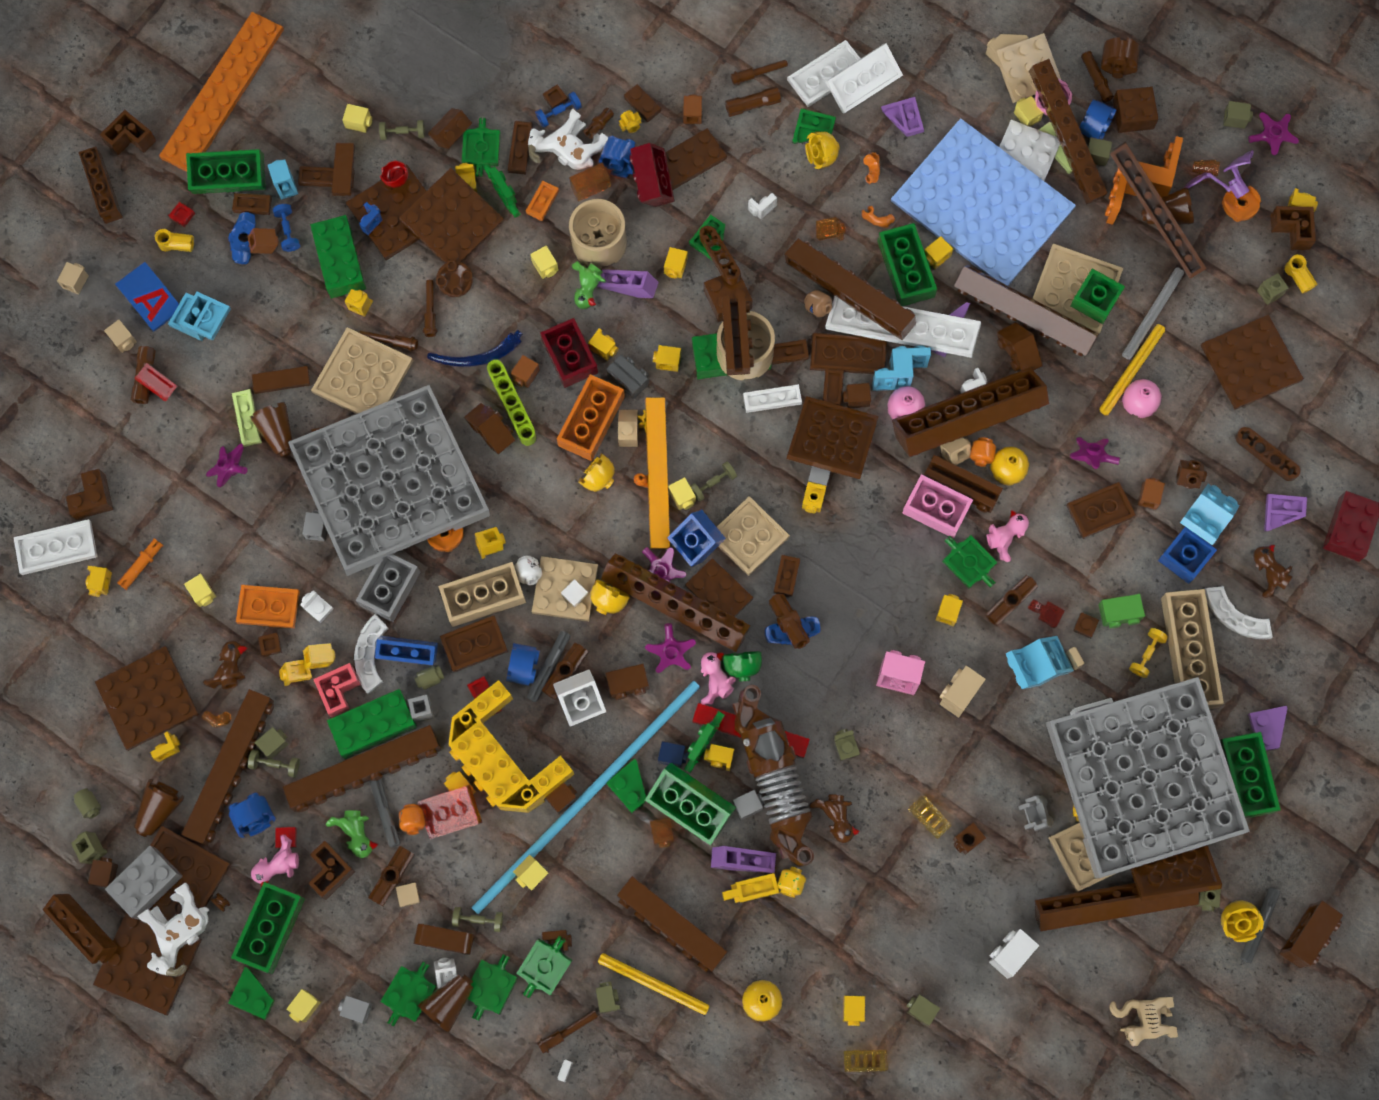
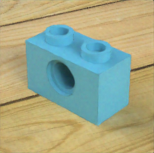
M276 160L268 164L273 184L280 199L297 195L298 191L286 160Z

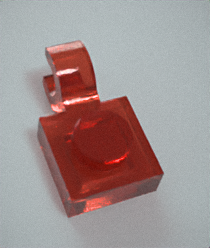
M1033 599L1028 606L1029 610L1040 614L1038 620L1054 629L1065 610L1049 601L1043 605Z

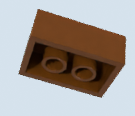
M1324 901L1310 904L1279 954L1299 968L1315 965L1321 957L1319 954L1321 949L1329 945L1331 941L1330 935L1341 926L1342 921L1340 919L1343 914Z

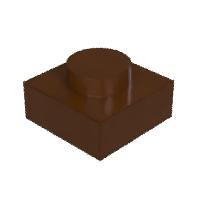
M558 84L543 93V98L552 109L568 101L567 96Z
M1081 612L1073 631L1091 639L1099 620Z
M278 633L258 637L263 657L282 653Z

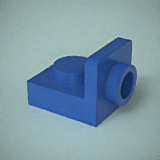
M366 202L364 207L368 214L362 217L359 224L362 231L369 235L383 219L380 215V209L374 204L370 205Z

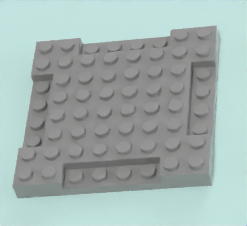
M430 385L288 442L347 576L382 562V558L452 528L455 531L490 516L484 498Z
M1199 677L1045 722L1057 760L1061 762L1083 831V842L1095 878L1106 877L1250 832Z

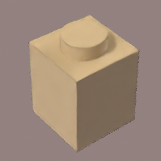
M67 262L57 282L63 289L79 295L89 275L82 265L78 263L73 265Z
M117 320L104 330L122 353L130 350L137 343L120 320Z

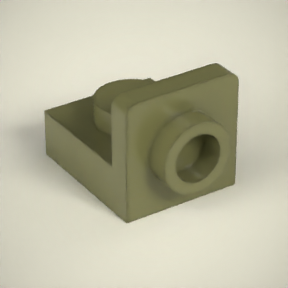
M843 729L836 732L837 735L834 736L833 740L840 760L844 761L859 756L860 753L853 736V730Z

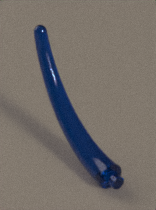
M519 330L514 334L509 333L500 344L481 354L466 357H450L428 353L427 358L450 366L471 367L484 365L492 360H499L511 353L522 342L520 338L523 334Z

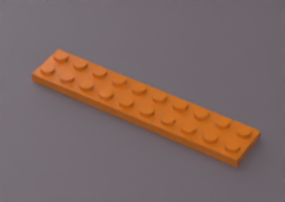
M251 12L160 153V159L187 172L186 153H202L207 151L282 34L283 26Z

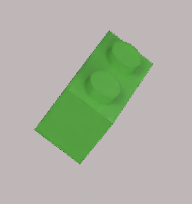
M1140 594L1101 600L1098 604L1103 627L1117 628L1123 623L1136 625L1145 617Z

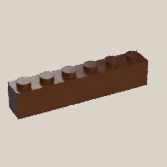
M633 876L617 894L618 898H620L618 902L626 909L631 907L635 910L634 915L642 922L645 919L650 922V928L657 934H660V932L667 936L665 940L674 947L676 945L680 946L683 949L681 953L690 960L692 957L699 962L697 966L706 973L708 970L713 972L727 954L726 950Z

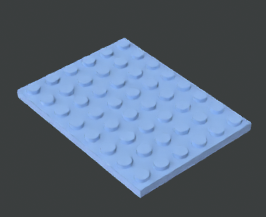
M961 118L891 198L892 203L936 237L942 236L953 250L975 267L1008 286L1076 206Z

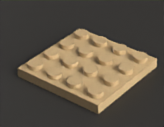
M1053 244L1032 299L1100 334L1103 326L1101 323L1075 310L1070 305L1092 268L1116 282H1119L1123 268Z
M347 327L311 391L330 402L358 414L392 400L409 370L413 358Z

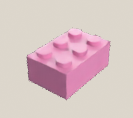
M921 474L902 513L954 539L973 499Z
M886 651L881 663L876 686L914 695L920 685L925 661H922L920 657L915 655L907 657L903 656L899 651Z

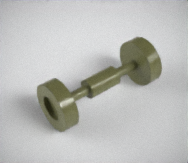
M417 120V128L401 126L395 127V129H387L386 122H379L381 140H387V133L408 134L411 131H418V137L425 138L424 120Z
M726 461L722 464L725 472L708 480L706 485L700 489L695 483L690 485L698 502L705 499L702 491L719 483L720 479L727 475L731 480L737 478V474L729 462Z
M253 749L249 755L248 768L255 770L258 763H264L268 767L278 769L281 767L288 768V776L295 778L298 774L300 759L293 757L290 764H284L282 761L269 758L264 760L260 759V751Z
M455 907L452 927H459L461 920H469L470 923L485 924V922L494 923V932H501L503 912H496L495 919H487L485 916L471 915V917L462 916V907Z

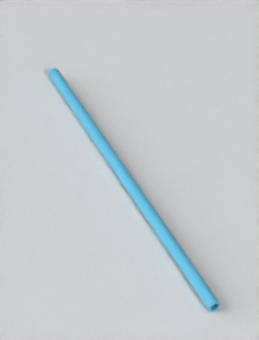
M692 681L471 908L479 914L516 876L513 871L529 855L534 858L687 702L700 686L695 681Z

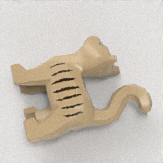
M1158 997L1153 1000L1132 999L1127 1001L1121 1010L1117 1008L1114 1001L1110 1003L1111 1013L1118 1018L1127 1016L1132 1008L1137 1010L1140 1026L1130 1025L1120 1028V1031L1125 1032L1126 1039L1130 1042L1131 1046H1138L1144 1039H1155L1162 1035H1167L1170 1038L1178 1037L1177 1027L1161 1024V1014L1165 1017L1172 1016L1170 1008L1174 1007L1173 997Z

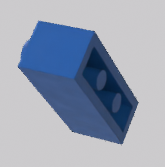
M380 636L376 642L375 659L434 665L437 659L438 643Z

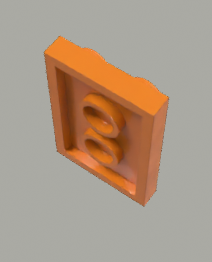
M241 585L236 623L295 629L300 591L298 589Z

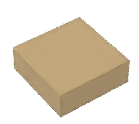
M1076 647L1066 652L1074 670L1084 665V661Z
M416 882L396 887L400 907L420 903Z

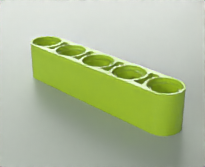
M499 360L490 361L487 365V370L493 386L520 442L525 446H530L536 441L534 427L503 363ZM495 368L501 369L499 373H492ZM502 384L509 385L506 389L499 388ZM510 400L516 401L514 405L507 404ZM518 416L524 417L520 422L515 421V418ZM525 432L532 433L528 438L523 437Z

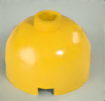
M813 132L807 136L809 143L805 144V149L810 164L814 163L815 169H822L832 165L839 153V143L834 136L828 132Z
M1009 446L996 452L994 461L990 464L993 477L999 483L1008 486L1020 483L1028 473V457L1022 450L1016 447Z
M601 453L600 458L597 457L585 470L586 476L584 478L580 477L578 481L590 491H600L604 487L608 489L614 482L612 479L615 473L614 466Z
M596 580L591 590V601L597 607L596 611L603 615L620 612L624 609L630 598L627 593L614 586L607 585V582L602 580Z
M1244 900L1231 902L1224 908L1221 914V925L1225 935L1233 938L1236 942L1250 941L1257 937L1256 933L1259 930L1262 931L1264 921L1261 913L1250 902Z
M766 980L751 983L744 991L742 999L744 1011L755 1021L773 1019L781 1010L783 1002L782 994L778 987Z

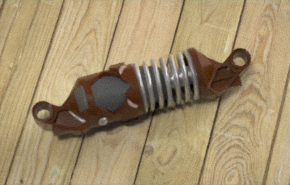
M748 685L740 692L738 703L733 704L736 714L734 730L741 735L748 757L746 763L749 773L753 774L754 778H756L757 786L764 787L759 793H766L767 796L762 797L761 800L765 801L776 798L775 801L764 805L765 808L778 805L777 808L767 811V815L780 812V815L769 819L771 824L770 839L779 848L782 859L789 858L796 866H806L814 860V852L801 842V838L813 815L810 812L811 809H805L808 803H800L805 800L806 796L799 795L804 789L797 788L801 782L795 781L799 777L798 774L794 773L797 769L795 766L797 757L793 746H789L782 721L766 715L757 708L761 696L759 687ZM751 691L754 694V699H749L746 692ZM800 852L806 854L807 859L805 862L800 859Z

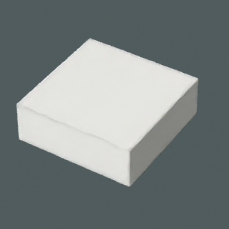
M575 579L561 592V595L574 607L589 594Z
M564 1060L557 1077L558 1080L566 1082L573 1062Z

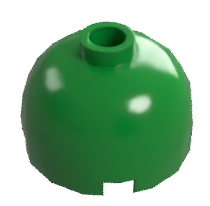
M749 651L738 654L723 655L725 670L730 676L739 678L740 682L750 681V677L756 675L762 666L761 652Z

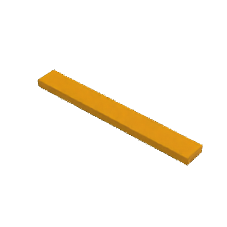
M646 398L650 549L670 548V541L667 537L670 535L665 398Z

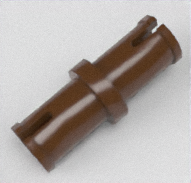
M605 108L598 116H595L592 119V123L584 129V135L592 139L599 130H603L606 123L613 118V111Z

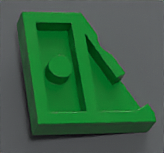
M801 108L792 144L809 141L807 136L813 132H828L832 135L836 117Z
M710 214L689 241L691 247L709 259L711 257L700 241V229L704 226L714 227L722 241L725 232V224ZM713 246L711 249L713 251H718L721 249V247Z
M633 759L606 783L631 813H634L646 802L636 759Z
M245 967L228 1004L266 1020L275 1000L253 975L250 968Z

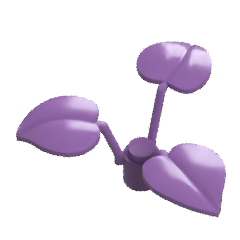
M1251 150L1236 158L1223 170L1226 172L1232 169L1235 178L1228 182L1229 186L1211 173L1206 172L1190 180L1184 188L1189 189L1203 179L1212 178L1223 186L1227 192L1232 191L1236 199L1249 192V189L1239 174L1238 166L1250 164V158H1252L1254 151Z

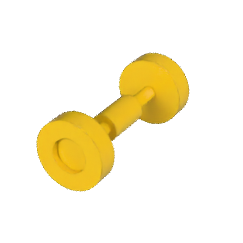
M1151 628L1148 632V636L1153 639V642L1145 650L1141 664L1132 663L1129 668L1131 672L1143 678H1147L1150 673L1144 665L1146 661L1150 660L1155 651L1154 646L1157 642L1166 643L1168 639L1164 632L1155 628Z

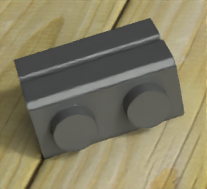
M621 354L607 367L606 373L617 385L635 399L648 386L649 375L644 369L641 368L639 370L635 367V362L629 356L625 358Z

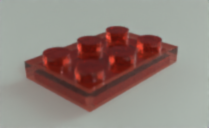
M470 785L417 801L419 807L423 810L425 826L430 839L483 823Z

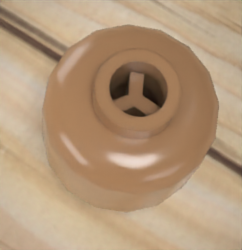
M814 290L806 295L804 300L805 308L811 314L823 317L832 310V299L829 295L819 290Z

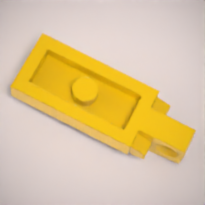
M775 873L736 882L731 885L732 890L722 892L724 901L734 899L735 903H742L779 894Z

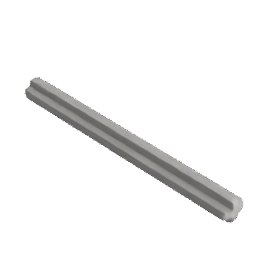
M1178 267L1175 268L1122 354L1124 358L1130 360L1182 278L1184 270Z

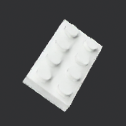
M845 40L788 76L787 81L807 107L831 93L825 81L861 58Z
M885 43L825 82L842 113H846L903 76L888 45Z
M90 520L14 537L19 573L21 575L97 557Z

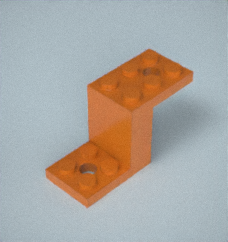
M1176 136L1174 142L1169 143L1168 149L1164 154L1163 161L1165 163L1163 167L1139 162L1161 198L1167 196L1172 188L1183 142L1182 137ZM1119 167L1113 177L1112 183L1114 184L1108 198L1110 201L1105 210V216H1107L1106 223L1112 225L1120 211L1124 193L1137 196Z

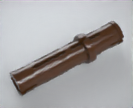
M1087 51L1083 53L1081 59L1102 101L1108 102L1112 100L1114 95L1108 86V80L1102 75L1092 52Z

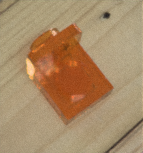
M837 217L816 221V238L819 241L835 237L840 241L844 240L845 225Z
M670 818L650 821L654 845H659V848L671 846L670 843L674 842Z

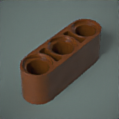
M418 924L413 944L470 955L474 934Z

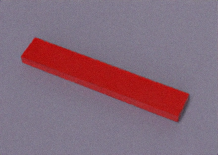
M698 703L692 720L693 723L699 725L707 724L713 721L717 712L720 711L725 716L719 724L720 726L717 731L741 738V735L734 730L735 714ZM785 731L789 746H793L797 757L804 759L810 739Z

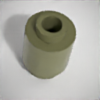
M432 665L416 672L417 677L414 678L418 688L423 687L424 690L441 683V680L445 679L439 665Z
M88 788L78 791L73 796L75 799L74 803L84 818L92 819L100 814L99 811L102 807L93 792L89 791Z

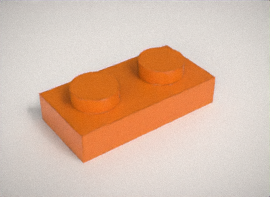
M542 181L526 209V214L543 221L559 192V188Z

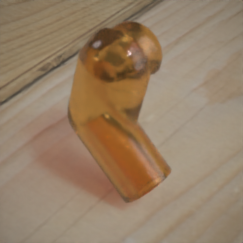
M206 711L202 715V719L213 727L219 728L231 722V715L228 712H223V714L215 716Z

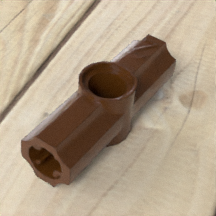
M1025 575L985 616L992 624L998 626L1038 588L1036 581L1032 577ZM1007 598H1015L1016 604H1010Z
M778 593L769 600V605L777 617V623L781 631L787 634L795 649L805 647L810 642V639L802 627L797 611L791 608L784 594Z
M574 643L563 660L557 664L556 670L543 687L542 692L556 700L558 696L553 684L574 676V673L589 651L580 644ZM568 667L570 668V673L568 675H561V669Z
M399 846L388 866L382 870L381 877L368 898L384 907L396 885L401 882L402 875L415 854ZM395 871L396 878L393 881H388L387 874Z

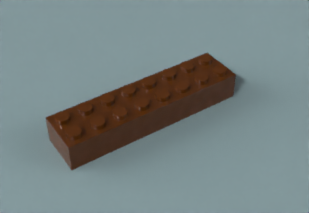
M1030 367L924 407L914 413L893 419L895 437L909 457L918 455L1048 405L1047 385Z

